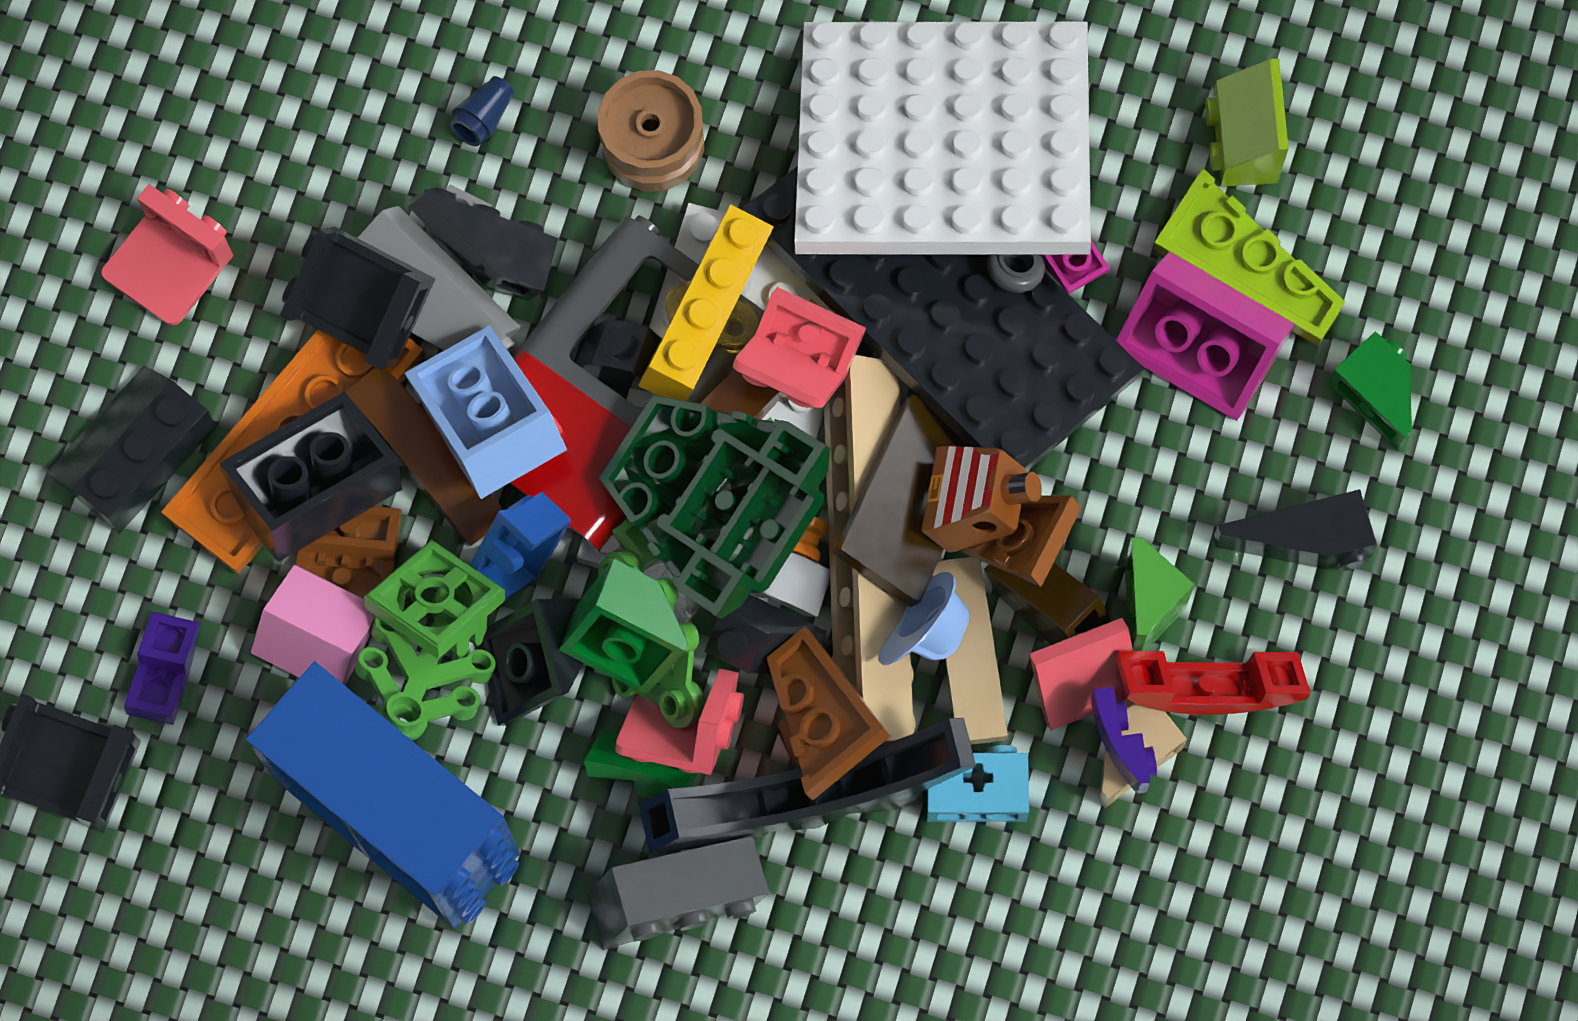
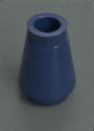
M493 76L455 107L452 111L453 118L449 122L453 133L460 140L474 147L479 146L483 141H489L509 105L510 99L515 94L511 85L504 79Z

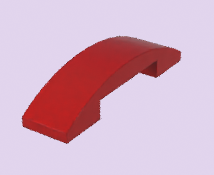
M1118 651L1115 655L1126 698L1136 704L1159 711L1190 715L1246 713L1296 703L1308 699L1311 694L1298 652H1253L1246 663L1167 662L1164 651Z

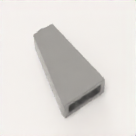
M399 206L382 210L358 237V239L435 278L412 333L446 350L490 325L508 352L514 347L515 343L510 338L518 331L520 326Z

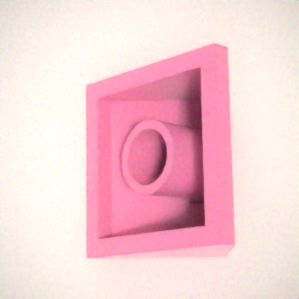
M294 565L263 609L251 654L299 678L315 661L343 685H346L355 667L359 653L364 649L371 635V628L376 615L364 607L363 598L298 565Z

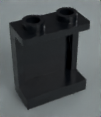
M337 227L318 230L317 233H312L302 249L301 258L305 261L298 277L294 276L284 290L282 302L286 304L281 317L288 321L301 320L367 354L364 361L380 370L396 366L434 284L435 278Z
M22 693L17 704L12 703L8 707L2 722V731L5 733L0 743V797L104 833L140 746V739L131 730L117 725H113V728L95 723L41 704L32 696Z

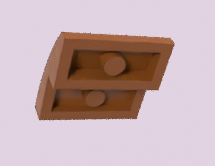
M378 506L368 509L300 549L297 553L295 565L364 599L365 595L395 571L402 518L401 509Z

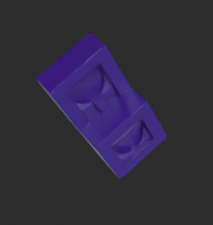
M152 611L137 652L139 664L124 704L126 715L174 725L196 649L200 630L199 622Z

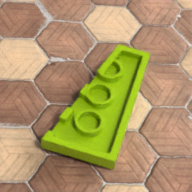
M1202 168L1157 237L1152 250L1164 257L1169 252L1177 255L1295 324L1292 329L1294 333L1319 346L1342 310L1345 301L1301 259L1295 260L1281 247V241L1268 228L1264 231L1245 213L1246 208L1233 195L1229 198L1214 183L1215 179Z

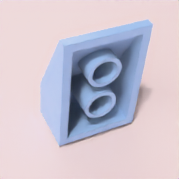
M490 325L405 372L409 383L463 473L481 499L567 450L550 411Z

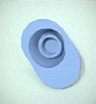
M940 572L931 577L920 603L913 607L907 605L900 622L879 652L878 661L882 665H890L902 659L911 651L931 661L942 660L954 654L968 625L969 610L966 604L954 592L956 587L955 577L951 573Z

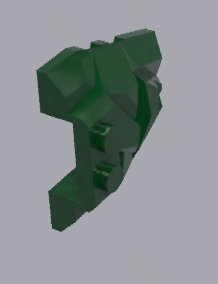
M652 395L599 479L628 520L635 526H638L649 542L648 548L656 558L662 560L674 578L671 580L679 592L722 619L741 607L750 593H762L770 587L823 505L824 494L817 488L828 472L831 448L788 421L774 419V422L753 418L747 413L733 411V414L712 410L707 405Z

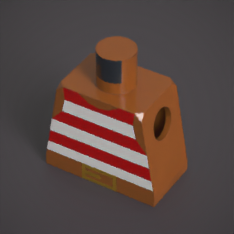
M937 447L922 532L948 552H956L1013 534L1018 527L1021 504L1037 502L1042 494L1041 481L1036 473H1026L1023 466L998 448Z

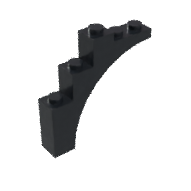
M949 718L919 732L878 746L814 800L805 794L801 777H803L801 768L733 782L667 789L643 801L638 806L649 853L692 850L753 836V839L756 840L774 831L816 829L852 813L894 811L926 796L925 790L976 767L964 718Z

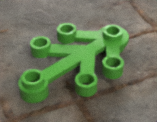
M629 549L609 553L600 562L598 567V575L600 576L615 558L624 564L637 567L644 573L640 557ZM671 578L656 579L659 581L673 610L674 605L678 601L677 587ZM688 621L679 623L688 642L686 651L674 663V668L672 666L647 695L612 678L613 688L620 697L625 698L639 695L658 704L662 715L675 728H685L694 724L696 719L701 717L705 706L704 695L700 687L691 681L694 650L699 644V634L696 627Z
M459 585L454 590V599L465 607L470 608L472 595L465 587ZM439 587L431 603L444 601L449 596L448 592ZM444 612L431 613L434 618L432 627L450 625L455 621ZM376 616L371 628V634L377 642L388 645L407 680L404 691L400 692L386 668L388 658L382 650L375 647H367L359 653L355 664V671L361 679L372 682L382 701L378 713L412 741L424 733L427 722L451 715L458 720L464 721L473 718L480 705V696L471 687L459 686L453 690L451 695L422 702V698L427 689L466 678L478 684L487 682L491 678L496 666L493 655L488 651L476 649L471 651L467 657L437 665L439 659L423 648L419 656H417L406 636L394 629L395 631L385 630L381 625L389 624ZM365 661H372L375 664H377L378 667L372 668L365 663ZM473 663L483 665L486 670L477 669ZM457 700H465L470 706H462ZM396 717L403 718V719H405L407 722L401 721V720H399V719L396 718Z

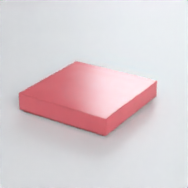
M1123 618L1029 654L1044 720L1050 731L1093 715L1091 697L1094 689L1114 687L1116 701L1127 699L1115 659L1118 651H1133L1129 629Z

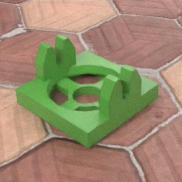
M430 540L364 596V607L437 659L448 650H451L458 657L464 658L468 654L469 641L477 647L482 643L487 630V616L505 601V589L433 540ZM429 574H441V575H445L443 578H442V577H435V576H433V577H428V578H423L424 575H429ZM462 583L470 589L472 594L470 608L465 607L454 599V590ZM429 587H441L448 592L449 596L442 602L429 603L421 597V593ZM404 597H406L414 603L403 611L405 604ZM444 612L455 620L450 625L441 627H428L418 623L427 613Z

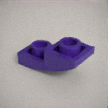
M1114 687L1094 689L1091 697L1093 715L1108 755L1124 780L1137 794L1147 792L1151 783L1150 777L1157 776V764L1153 746H1144L1142 733L1122 736L1121 731L1129 730L1128 714L1125 701H1116Z

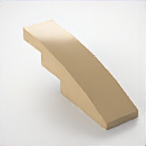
M975 557L938 561L932 577L940 572L951 573L955 577L956 587L954 592L966 604L969 610V622L960 645L954 654L944 659L953 718H964L971 744L1007 740L1008 734L980 560Z

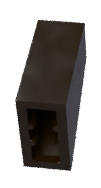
M1053 563L1041 587L990 564L984 568L996 594L1050 645L1111 622L1100 596L1056 563Z

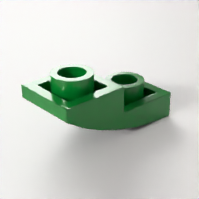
M601 730L584 760L588 777L633 780L637 796L653 797L667 789L691 787L698 774L687 773L676 767L653 762H637L630 757L619 755L615 751L620 732Z

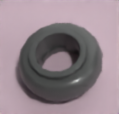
M988 254L986 259L987 271L991 280L1008 292L1023 293L1030 291L1041 282L1045 274V259L1042 254ZM1009 257L1017 258L1026 265L1028 271L1023 273L1015 272L1006 266L1004 259Z

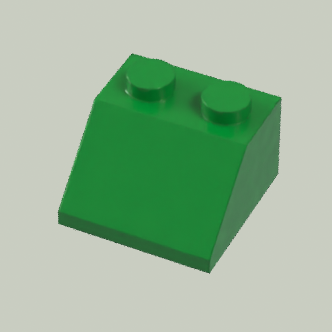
M614 558L577 603L559 651L647 695L686 651L688 642L659 581L643 574L637 567L624 564Z

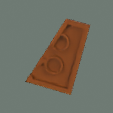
M1041 495L1037 502L1021 504L1018 527L1013 534L959 551L1041 587L1081 510V506L1072 495Z
M804 626L767 657L780 707L785 712L792 737L789 739L793 753L798 757L803 775L801 781L804 792L810 799L814 800L891 735L813 633Z

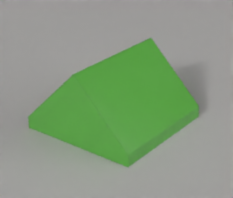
M1142 537L1131 538L1124 563L1127 621L1133 651H1147L1186 609L1195 584Z

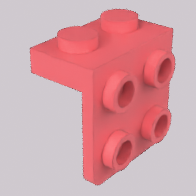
M148 184L137 198L145 216L104 265L102 276L107 283L169 326H176L184 319L232 259L233 253L225 238L227 231L218 222L207 215H204L201 219L197 218L187 211L189 208L188 203L170 189H166L162 193Z
M777 287L771 294L756 334L736 356L732 366L736 371L742 373L746 381L760 387L770 386L787 394V398L798 406L822 408L846 378L866 328Z
M719 668L701 717L696 719L694 724L685 728H675L670 725L662 715L658 704L639 695L635 696L616 740L615 751L619 755L630 757L637 762H653L676 767L687 773L711 775L720 750H727L729 747L734 722L738 723L744 694L736 692L739 673Z

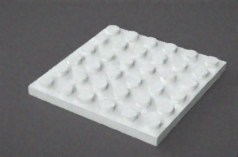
M804 22L795 254H1090L1088 22Z

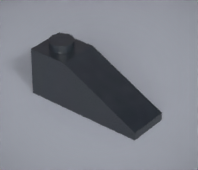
M1360 489L1220 524L1217 526L1213 537L1217 548L1321 569L1338 566L1339 571H1348L1365 565L1367 558L1371 557L1377 546Z

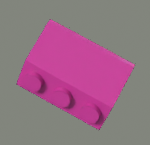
M1169 252L1152 270L1116 341L1143 367L1238 421L1275 362L1295 324Z

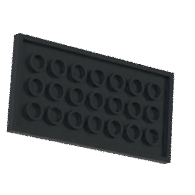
M798 166L741 209L774 226L765 245L835 314L865 327L866 330L862 341L969 447L998 448L1003 450L1023 466L1026 472L1136 381L1144 370V367L1046 272L1041 282L1032 290L1014 293L1000 288L991 280L987 271L986 259L988 254H795ZM1012 257L1004 259L1006 266L1011 270L1021 273L1028 271L1026 265L1021 260Z

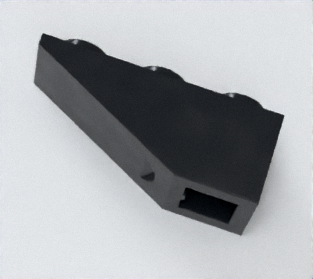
M440 188L424 189L410 200L408 207L484 286L526 301L544 292L558 238L544 233V228L541 225L530 221L521 220L514 222L500 217V211L493 207L482 204L470 206L457 201L456 195L452 192Z

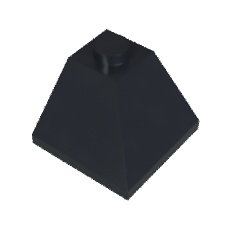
M536 599L487 626L483 641L478 647L491 653L496 661L495 669L487 683L498 726H506L569 693L584 663L559 651V648L580 599Z

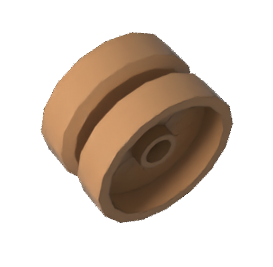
M660 70L637 71L619 79L605 93L598 110V132L602 155L610 172L624 185L643 192L666 191L684 183L697 170L704 153L702 107L693 89L677 76Z

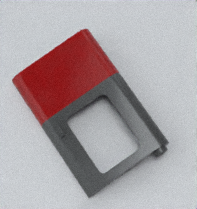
M640 215L635 220L630 217L622 219L512 356L550 413L561 426L563 433L560 435L567 450L509 484L525 496L530 494L534 497L543 492L571 519L568 527L583 537L598 552L613 535L612 530L626 519V515L599 477L644 407L634 406L570 359V355L643 262L648 259L657 260L689 284L698 268V263L659 237V229ZM740 294L693 391L686 400L687 402L700 404L734 370L732 365L736 356L756 334L764 310L742 294Z

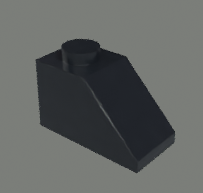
M608 318L591 327L587 332L576 364L601 382L649 392L639 387L638 384L662 338L650 327Z
M749 594L741 607L722 619L717 617L704 652L747 673L771 674L767 657L800 629L806 626L821 645L827 631Z

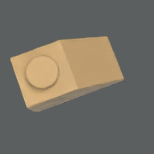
M1128 699L1124 700L1128 714L1129 730L1121 731L1122 736L1142 733L1144 746H1153L1157 768L1183 749L1187 738L1165 711L1148 708ZM1106 748L1104 751L1099 802L1104 808L1131 789L1115 767Z

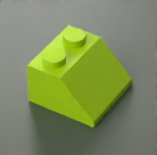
M1279 58L1268 59L1217 80L1213 97L1206 98L1207 126H1215L1216 142H1210V166L1212 171L1219 170L1221 187L1274 184L1279 181L1289 149Z

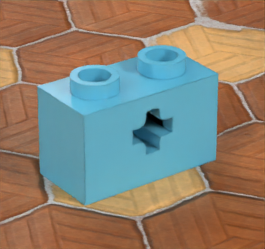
M990 746L987 748V753H973L976 767L927 789V822H1027L1029 814L1028 753H1017V748L1014 746ZM973 773L981 774L982 781L986 782L983 792H973V785L967 783L970 782Z

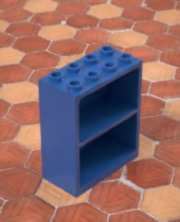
M315 661L246 738L248 744L280 786L454 930L462 922L470 925L487 904L483 897L495 883L500 887L503 886L519 867L516 859L520 852L504 816Z

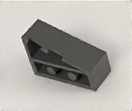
M753 836L612 867L588 891L587 896L602 950H606L634 941L647 940L678 928L681 930L698 928L710 922L709 919L726 915L728 920L748 916L757 911L755 906L769 894V890Z

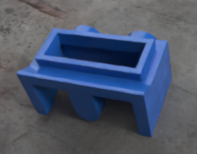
M543 492L534 497L529 494L507 510H500L469 566L505 589V601H507L538 580L571 519Z

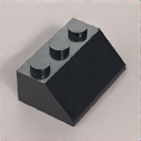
M144 365L46 473L120 534L217 426L208 409L174 381Z
M345 391L219 463L220 469L250 527L277 562L282 561L402 490L398 457Z

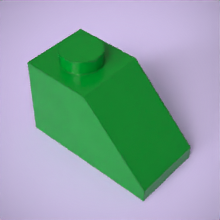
M1375 331L1334 369L1329 385L1399 451L1405 445L1412 431L1411 364L1406 361L1407 355L1398 343L1390 338L1383 339Z

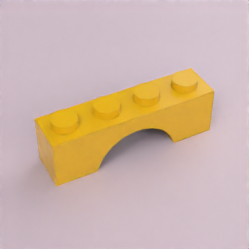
M731 204L729 205L638 384L639 387L657 396L682 401L688 399L774 226Z

